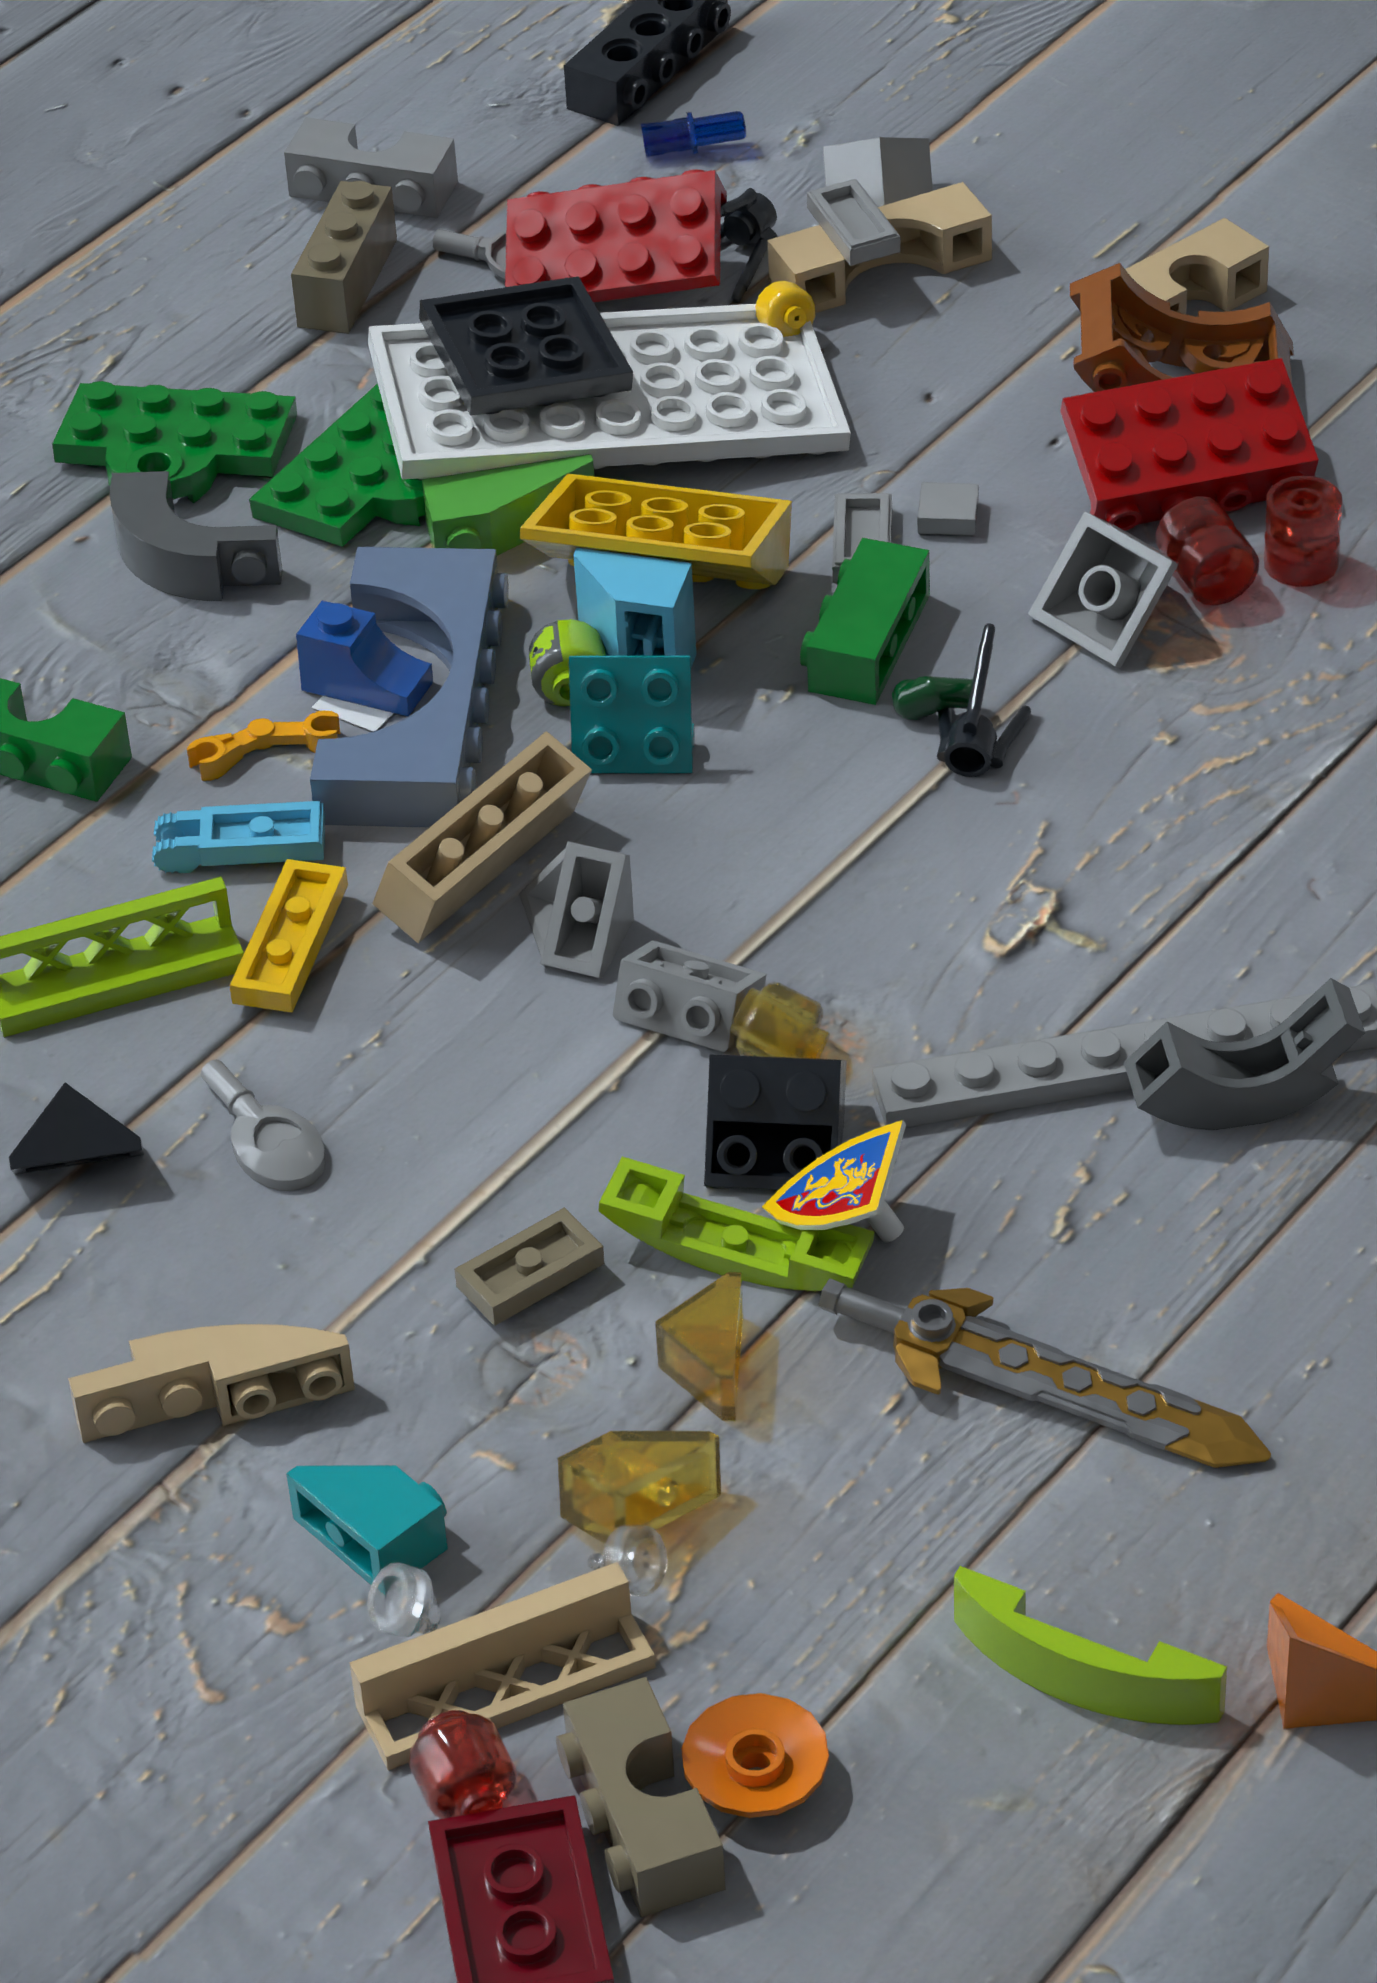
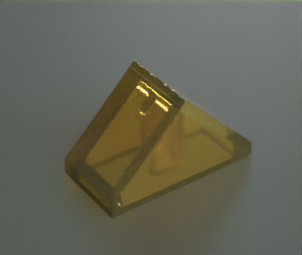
M727 1272L655 1321L658 1367L722 1421H736L744 1324L742 1272Z

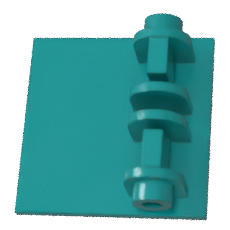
M569 656L571 750L574 755L592 769L591 773H693L692 747H694L695 728L694 723H692L691 656Z

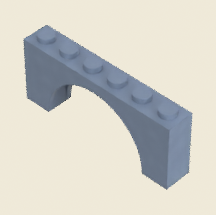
M357 547L350 580L352 607L375 613L376 623L382 632L398 635L422 645L434 653L446 665L450 673L439 692L425 706L409 717L391 726L367 734L335 739H318L310 776L312 800L324 803L325 825L430 828L476 790L475 768L471 767V763H481L483 735L482 728L478 727V723H487L489 718V690L484 686L485 684H494L496 655L495 649H491V646L501 645L502 613L497 609L507 608L508 574L498 573L496 549Z

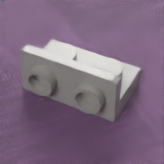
M652 940L621 959L613 1017L618 1021L725 1052L733 1046L738 1014L763 998L767 974Z

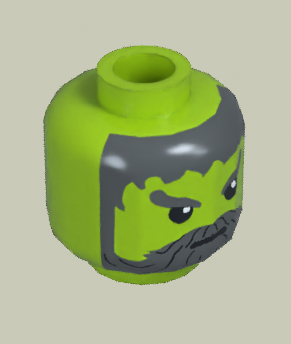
M573 619L557 620L543 626L532 638L529 645L532 685L539 697L549 704L563 707L570 706L569 656H606L605 647L598 631L586 622Z

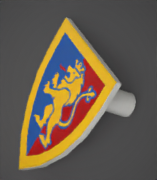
M904 1120L842 1143L817 1158L788 1180L762 1208L778 1223L799 1230H826L866 1219L883 1242L895 1240L903 1232L904 1225L885 1201V1196L906 1123Z

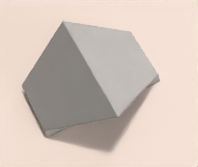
M878 137L823 147L826 187L857 179L877 207L933 191L929 138Z
M567 841L566 848L519 895L541 955V965L603 978L634 921L630 855Z

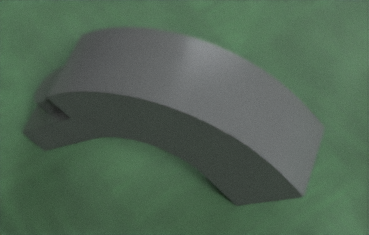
M169 471L112 473L110 501L118 551L127 568L144 583L167 594L202 601H222L224 586L281 585L283 569L277 525L231 527L196 525L181 519L175 514Z
M1330 978L1287 1019L1262 1035L1236 1042H1215L1199 1038L1166 1022L1124 1061V1065L1137 1108L1161 1120L1183 1127L1204 1130H1220L1263 1124L1301 1110L1337 1086L1339 1083L1332 1063L1349 1050L1365 1034V1030L1350 988Z

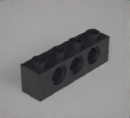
M636 0L564 65L567 109L619 126L634 111L641 108L644 102L659 88L668 83L692 58H695L719 33L726 29L731 17V8L728 0Z

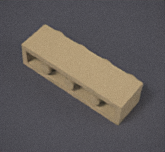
M546 731L388 861L372 904L417 943L421 942L575 811L592 769Z

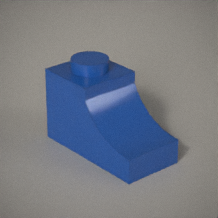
M322 600L296 633L302 691L409 717L433 683L432 663L417 659L393 644L377 625L376 615L373 612Z

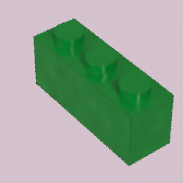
M862 537L852 559H844L841 564L837 588L834 594H827L824 597L819 613V623L815 631H807L803 638L800 650V664L807 667L808 692L872 705L877 704L930 596L929 550Z

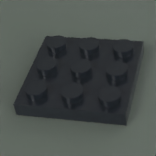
M579 276L420 300L419 319L470 416L496 414L504 410L536 405L548 406L555 402L586 397H604L611 393L632 390L633 370Z

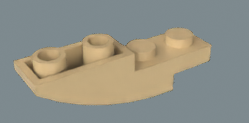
M277 1324L205 1326L130 1340L129 1346L132 1361L68 1378L76 1422L83 1443L108 1436L120 1435L126 1431L173 1418L185 1417L213 1407L217 1408L222 1425L226 1426L247 1419L259 1418L269 1413L305 1403L325 1400L334 1395L355 1390L349 1343L344 1334L314 1328Z

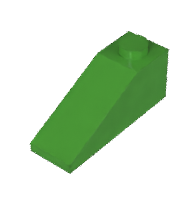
M586 454L422 479L426 524L432 548L496 549V555L498 556L524 543L520 539V527L567 474L594 477L592 455Z

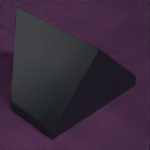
M64 1082L10 1154L9 1163L11 1171L14 1175L142 1156L144 1151L141 1138Z

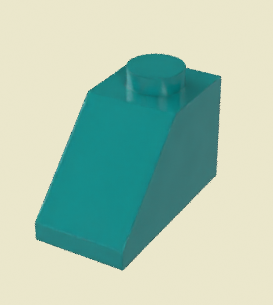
M396 1465L296 1466L286 1473L293 1519L383 1596L448 1550L444 1520L447 1510L442 1498L431 1485L426 1482L418 1484Z

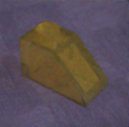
M609 1431L557 1458L560 1517L615 1551L721 1496L719 1436L711 1431Z

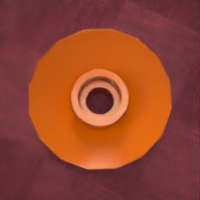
M764 1693L732 1696L708 1707L689 1726L681 1748L684 1776L692 1789H698L702 1800L720 1812L747 1818L779 1815L804 1803L822 1784L829 1763L826 1733L813 1714L788 1698ZM753 1767L764 1768L761 1770H749Z

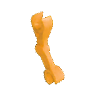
M317 711L310 714L303 722H272L269 719L259 718L251 721L247 728L235 734L227 733L196 739L187 747L189 767L192 768L199 765L201 780L212 781L225 775L243 758V755L255 749H267L273 745L306 744V747L315 753L318 739L338 738L337 734H341L339 715L332 711Z

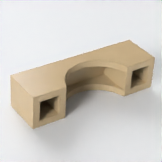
M964 182L880 206L878 208L900 235V252L852 266L848 264L820 225L768 240L769 285L783 280L795 283L812 297L815 304V313L845 305V293L850 282L860 273L876 266L891 263H911L929 267L941 274H947L992 260V215Z

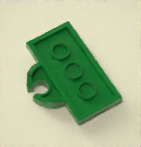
M97 381L90 384L80 383L52 443L55 463L106 466L109 485L111 484L112 473L169 471L173 500L188 496V499L195 503L210 490L218 473L273 477L297 417L296 396L275 395L267 391H259L252 394L221 392L215 388L186 390L170 389L162 385H148L144 387L121 386L105 381Z
M378 383L249 499L253 518L342 547L376 516L396 524L420 526L418 517L426 515L422 479L401 478Z

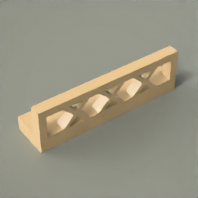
M618 1562L349 1662L356 1709L388 1771L656 1668L655 1654L631 1614L629 1581ZM619 1632L630 1652L609 1660L586 1654L592 1642ZM540 1662L563 1667L557 1680L544 1685L520 1680L525 1668ZM474 1687L496 1693L491 1705L476 1711L453 1705L459 1693ZM408 1712L429 1718L423 1731L395 1742L385 1724V1721Z

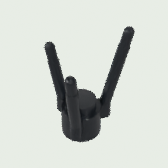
M752 188L747 189L739 197L721 204V217H724V222L721 224V239L727 237L736 245L756 244L731 296V300L734 303H739L747 291L768 248V240L777 237L776 232L771 229L775 226L777 220L774 205L767 197L761 193H756Z
M987 623L983 628L966 714L952 724L951 708L938 712L940 744L937 759L945 762L946 766L954 773L965 777L983 775L990 769V766L1001 768L1007 749L1031 714L1029 706H1022L998 740L992 722L980 714L995 634V626L991 623Z

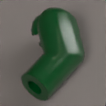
M923 676L914 680H903L894 687L892 692L893 707L900 716L911 720H920L946 708L967 709L973 679Z

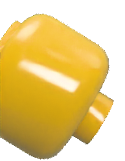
M784 280L773 282L765 287L758 296L755 305L758 321L768 326L776 327L781 331L783 337L800 334V328L809 321L813 325L816 316L812 297L795 283Z

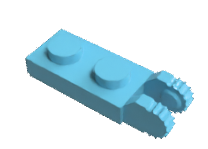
M320 801L209 806L201 807V810L177 811L175 814L171 812L169 814L163 813V816H158V820H155L154 836H156V841L160 842H156V846H153L152 862H154V867L159 868V871L163 870L165 873L171 872L173 874L175 871L178 873H191L200 864L201 866L286 862L287 859L298 861L324 860V803H320Z

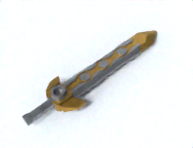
M830 1278L822 1289L818 1304L822 1310L836 1315L840 1313L894 1333L893 1347L896 1364L913 1386L937 1395L941 1394L939 1369L943 1368L1021 1398L1053 1406L1123 1432L1132 1439L1176 1453L1213 1468L1266 1462L1271 1457V1452L1239 1415L1195 1400L1190 1396L1166 1387L1148 1384L1063 1353L1054 1346L974 1318L993 1305L994 1298L971 1288L930 1290L929 1296L922 1294L912 1298L905 1309L848 1288L844 1283Z

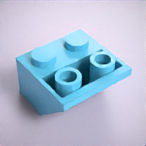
M577 547L573 556L578 621L586 622L598 631L605 647L606 656H691L692 667L697 655L692 563Z

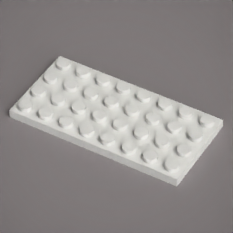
M756 304L600 313L633 370L632 390L611 393L604 397H586L555 402L548 406L536 405L504 410L496 414L470 416L422 323L369 326L368 346L402 479H429L586 454L592 455L594 469L618 465H657L665 462L696 460L710 462L716 459L767 458L774 455L805 453L820 455L826 452L849 451L851 432L811 321L806 322L800 328V334L783 337L781 331L776 327H771L758 321L756 317Z

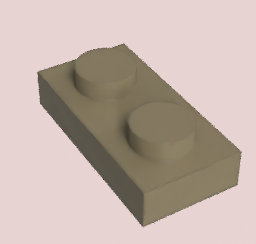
M564 1207L454 1269L456 1287L496 1326L605 1264L603 1245Z

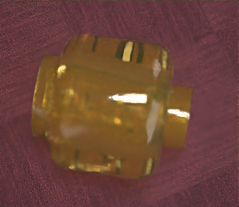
M779 982L768 983L761 991L752 987L738 1009L730 1028V1034L737 1037L736 1048L739 1055L819 1059L830 1037V1032L820 1028L824 1017L821 1004Z

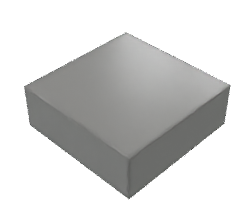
M922 482L917 517L918 534L975 536L979 484Z

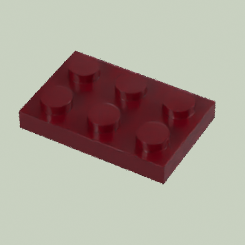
M575 1795L428 1821L456 1983H614Z

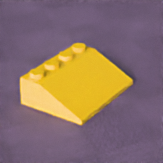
M567 474L520 527V539L549 557L568 559V563L574 566L573 555L578 547L692 563L693 582H707L714 578L736 580V584L742 588L764 589L770 585H776L789 567L792 501Z

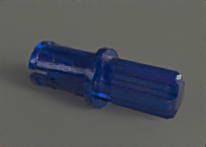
M739 111L693 118L692 112H686L687 117L641 124L646 158L692 150L693 154H698L699 146L742 140L747 134L744 115Z

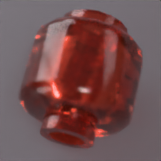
M462 1710L441 1713L423 1725L418 1733L416 1742L410 1750V1770L427 1806L437 1818L443 1819L502 1808L503 1802L509 1797L515 1787L517 1778L515 1764L494 1723L481 1715L469 1714Z

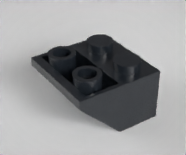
M710 1054L704 1186L779 1190L788 1180L817 1158L841 1145L844 1130L847 1060Z

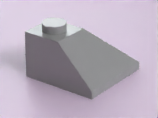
M1084 511L1027 615L1115 667L1121 668L1178 564L1159 550L1117 526Z

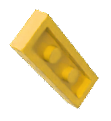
M291 859L286 860L229 985L232 1004L293 1013L348 887L346 867Z

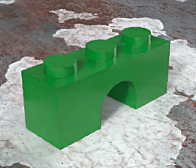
M0 678V775L98 802L132 758L125 712L72 698L56 716L42 721H27L21 684Z

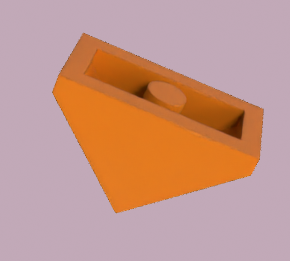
M1277 1593L1269 1604L1267 1650L1283 1729L1377 1721V1651L1282 1594Z

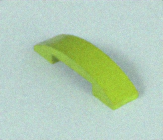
M623 1156L599 1201L598 1211L653 1248L698 1268L725 1277L768 1287L822 1291L830 1278L844 1283L848 1288H853L874 1241V1231L851 1224L826 1230H799L782 1225L776 1220L683 1193L684 1174Z
M959 1566L954 1575V1622L984 1655L1022 1682L1066 1703L1121 1719L1168 1725L1219 1723L1225 1712L1227 1666L1161 1641L1158 1642L1148 1662L1025 1616L1026 1590Z

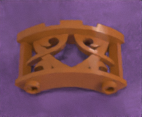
M1121 263L1070 283V298L1081 312L1082 354L1074 357L1073 367L1093 392L1173 378L1149 364L1156 361L1189 368L1194 373H1202L1282 358L1292 384L1290 356L1294 355L1293 341L1270 302L1243 310L1225 312L1198 311V317L1170 310L1169 302L1156 297L1140 286L1127 273Z

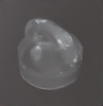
M623 1525L616 1528L610 1534L604 1551L591 1554L587 1562L592 1570L618 1562L629 1581L630 1597H647L655 1593L664 1579L667 1569V1553L660 1534L653 1527Z
M400 1562L390 1563L373 1580L369 1590L367 1606L369 1619L375 1629L397 1637H410L415 1633L426 1634L437 1630L441 1621L440 1607L433 1593L432 1581L426 1571Z

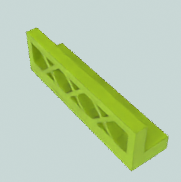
M222 877L0 936V959L21 953L32 957L24 968L0 974V1029L3 1037H8L235 974L244 951L232 926L227 888ZM213 901L215 916L191 923L181 920L190 907ZM142 920L153 923L152 927L143 936L132 939L120 936L131 923ZM80 937L93 940L84 952L70 956L59 952L69 940Z

